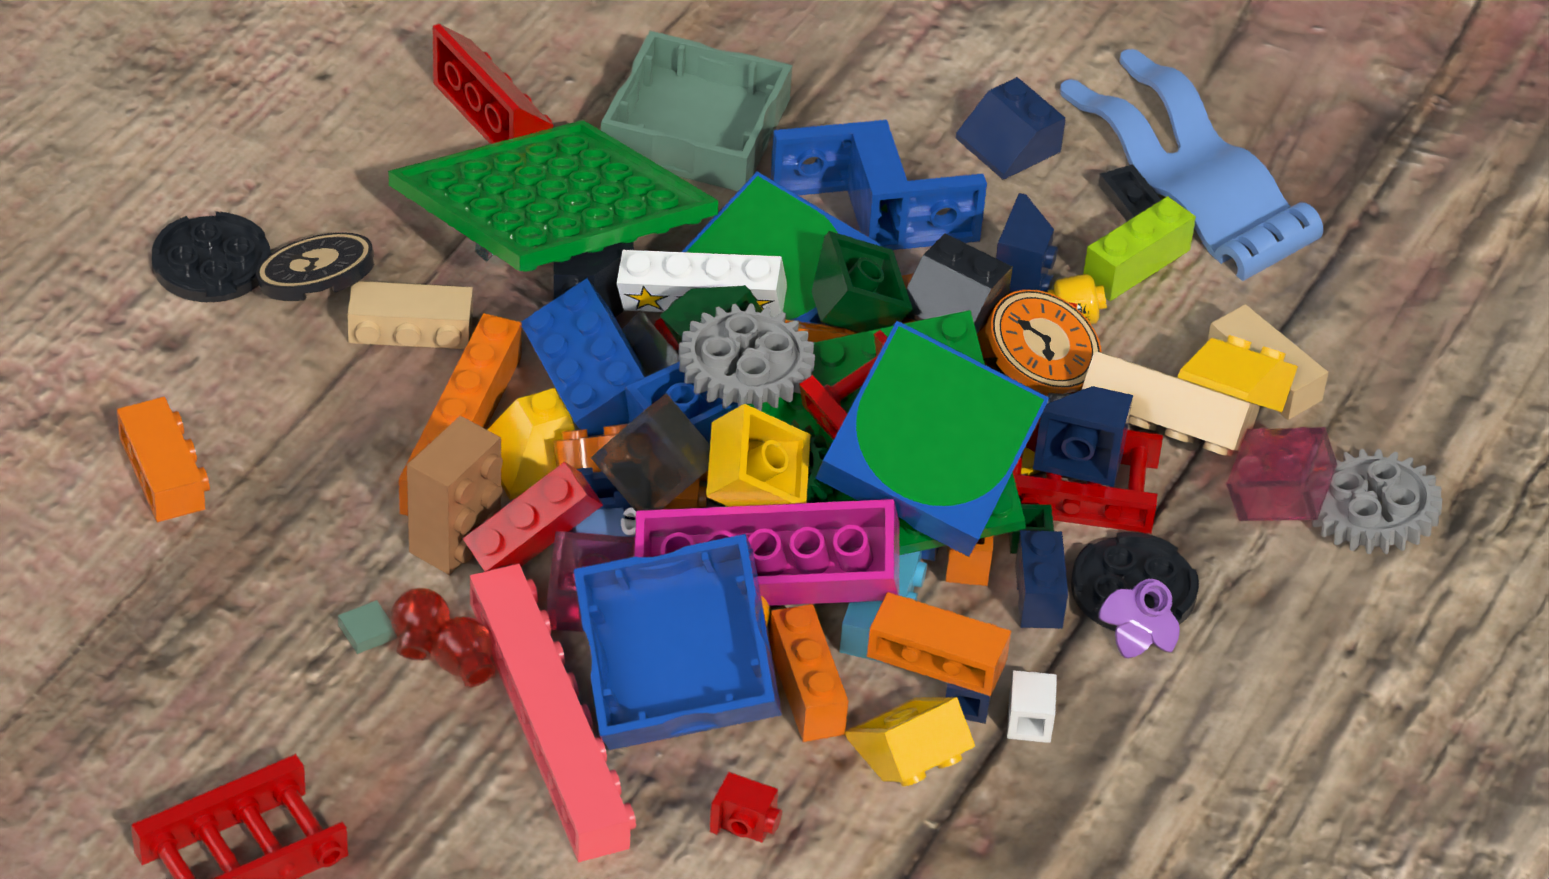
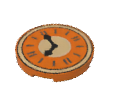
M1039 290L1012 292L998 302L987 319L985 335L989 339L991 347L998 358L996 363L1009 378L1045 396L1049 393L1073 394L1081 391L1094 351L1102 353L1099 338L1087 318L1069 302L1048 292Z

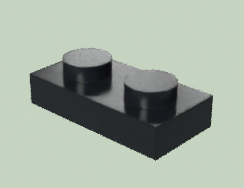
M1133 164L1100 173L1098 186L1126 221L1131 220L1161 201L1160 197Z

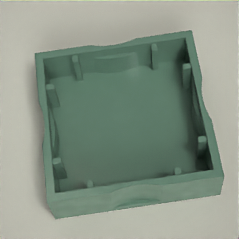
M649 31L633 61L632 72L628 80L618 89L601 121V131L678 177L739 191L754 175L773 136L774 130L788 105L791 92L792 65L745 53L718 50L699 42Z

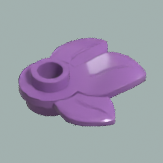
M1156 579L1143 580L1137 583L1132 590L1119 589L1114 591L1107 597L1100 608L1099 619L1105 623L1117 626L1115 630L1116 645L1121 655L1126 659L1142 654L1152 643L1161 650L1170 653L1175 648L1179 638V623L1170 611L1172 606L1171 592L1165 584ZM1146 594L1153 597V608L1146 606L1144 601Z

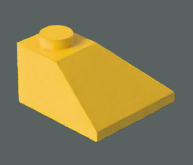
M555 388L516 399L487 429L501 437V458L503 459L501 485L510 500L520 496L556 468L553 441L563 439V431L575 430L572 417Z

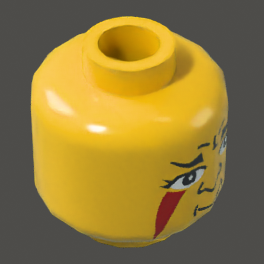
M1089 274L1059 278L1054 283V289L1048 290V293L1056 295L1076 307L1091 325L1099 321V310L1107 309L1103 285L1095 286L1094 279Z

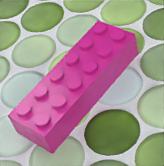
M894 499L636 511L635 557L661 556L679 550L684 546L746 534L753 549L760 593L766 599L769 606L883 601L887 592L899 595V518Z

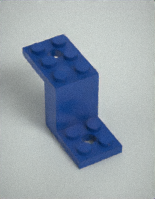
M887 120L774 130L770 179L798 196L848 191L860 232L878 242L880 246L892 250L930 247L944 233L964 243L980 242L987 189L984 174L907 181ZM818 157L812 164H803L808 158ZM884 204L887 206L888 213L881 210ZM950 208L946 214H936L941 209Z

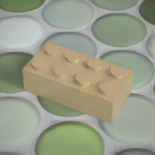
M1094 351L1082 390L1095 386L1133 395L1129 417L1130 424L1156 430L1158 424L1167 427L1164 435L1187 443H1194L1196 437L1205 440L1204 449L1231 457L1234 450L1245 452L1260 409V405Z

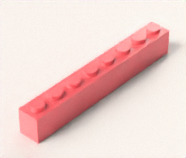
M520 564L470 575V605L577 861L582 862L630 849V830L636 828L632 806L630 803L623 804L618 774L615 769L609 770L606 765L607 754L604 742L600 736L594 737L593 722L587 704L580 705L575 675L573 672L567 673L564 668L565 657L563 648L558 640L553 641L551 638V623L545 609L539 610L538 595L534 581L532 579L526 580Z

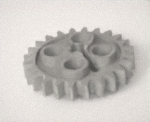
M732 304L731 312L726 313L720 307H716L715 317L702 313L701 323L691 321L690 331H683L682 342L679 344L680 372H685L684 382L686 384L694 383L695 394L707 391V402L709 403L717 398L723 399L722 406L725 409L732 402L738 403V407L742 404H753L755 409L759 411L762 410L763 402H768L772 407L778 408L779 397L791 402L793 400V392L801 393L799 384L812 375L815 354H813L814 343L808 342V331H798L799 322L797 320L785 323L786 313L784 312L773 317L770 316V307H766L759 313L755 312L753 304H749L746 311H740L736 304Z
M1360 449L1359 457L1356 458L1348 452H1344L1343 462L1330 458L1329 468L1319 466L1317 476L1310 477V486L1307 487L1306 498L1307 515L1312 516L1313 527L1322 526L1321 536L1326 537L1335 534L1334 544L1339 545L1344 541H1349L1351 551H1354L1359 545H1365L1367 554L1372 553L1374 546H1380L1385 554L1389 553L1390 545H1395L1398 549L1404 551L1407 540L1418 545L1420 544V535L1429 537L1432 526H1438L1439 515H1441L1442 510L1441 486H1435V475L1426 476L1425 465L1413 468V458H1407L1403 462L1398 461V452L1392 453L1389 458L1383 457L1381 449H1377L1374 456H1368L1364 449Z

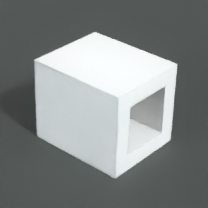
M1013 670L1009 695L1007 739L1051 743L1056 706V674Z

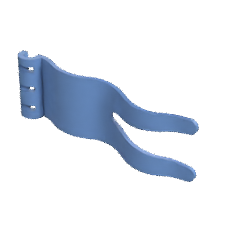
M1135 49L1124 50L1120 55V64L1138 82L1153 88L1162 99L1179 148L1176 153H1167L1162 148L1146 118L1126 100L1098 94L1077 80L1069 79L1062 82L1060 87L1061 96L1076 108L1097 114L1111 125L1121 142L1129 165L1133 164L1156 194L1168 196L1196 216L1194 228L1207 251L1221 264L1233 258L1238 268L1236 276L1240 280L1244 281L1322 237L1323 224L1317 211L1305 202L1297 203L1291 207L1283 197L1268 169L1256 156L1242 147L1226 143L1217 134L1208 118L1197 90L1191 81L1177 69L1158 65ZM1274 234L1277 236V238H1278V240H1279L1278 243H1277L1275 237L1273 236ZM1247 249H1250L1254 256H1251Z

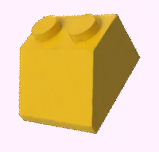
M1228 335L1226 342L1211 338L1180 369L1177 378L1283 412L1298 366L1284 362L1286 353L1265 346L1262 347L1261 353L1249 350L1252 342Z
M742 404L712 422L706 497L728 507L806 503L811 434L747 404Z
M915 697L845 731L847 740L882 781L901 782L902 786H909L922 781L927 777L925 771L935 766L946 768L960 762L963 759L961 753L976 747L957 697Z

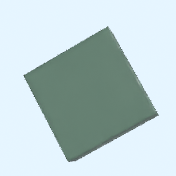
M377 600L338 615V626L357 654L396 639V628Z

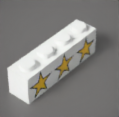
M623 250L617 278V287L623 309L627 311L664 312L674 300L681 298L690 289L746 285L751 290L761 309L770 307V316L775 317L783 312L787 288L781 256Z

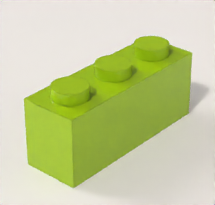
M1167 196L1087 246L1083 274L1091 275L1095 286L1103 285L1105 298L1112 301L1190 251L1196 216Z

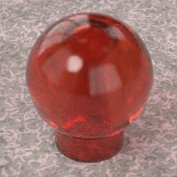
M413 588L401 594L394 602L391 609V626L395 635L399 638L396 651L400 656L411 660H427L431 657L433 645L445 636L450 625L451 615L447 602L439 593L428 588Z
M458 616L440 625L433 637L432 651L436 662L447 673L460 677L466 687L482 685L494 675L496 668L490 659L493 644L488 629L480 621L472 617Z

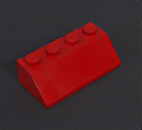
M441 24L433 25V84L489 144L554 128L551 119L547 115H543L534 106L530 97L525 93L523 94L513 84L510 76L502 72L493 63L487 52H483L471 39Z

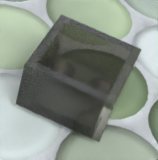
M666 393L597 451L591 459L635 511L662 510L708 471L710 444Z

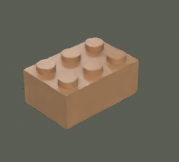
M459 416L407 464L409 553L448 575L461 563H467L472 558L473 553L463 538L501 510V497L503 493L501 487V467L503 464V459L501 458V437Z

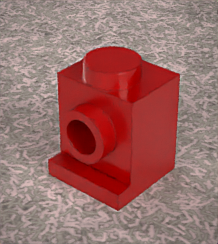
M728 772L711 803L709 832L718 835L719 831L724 829L738 837L749 838L763 843L767 834L774 835L781 821L782 809L777 808L779 789Z

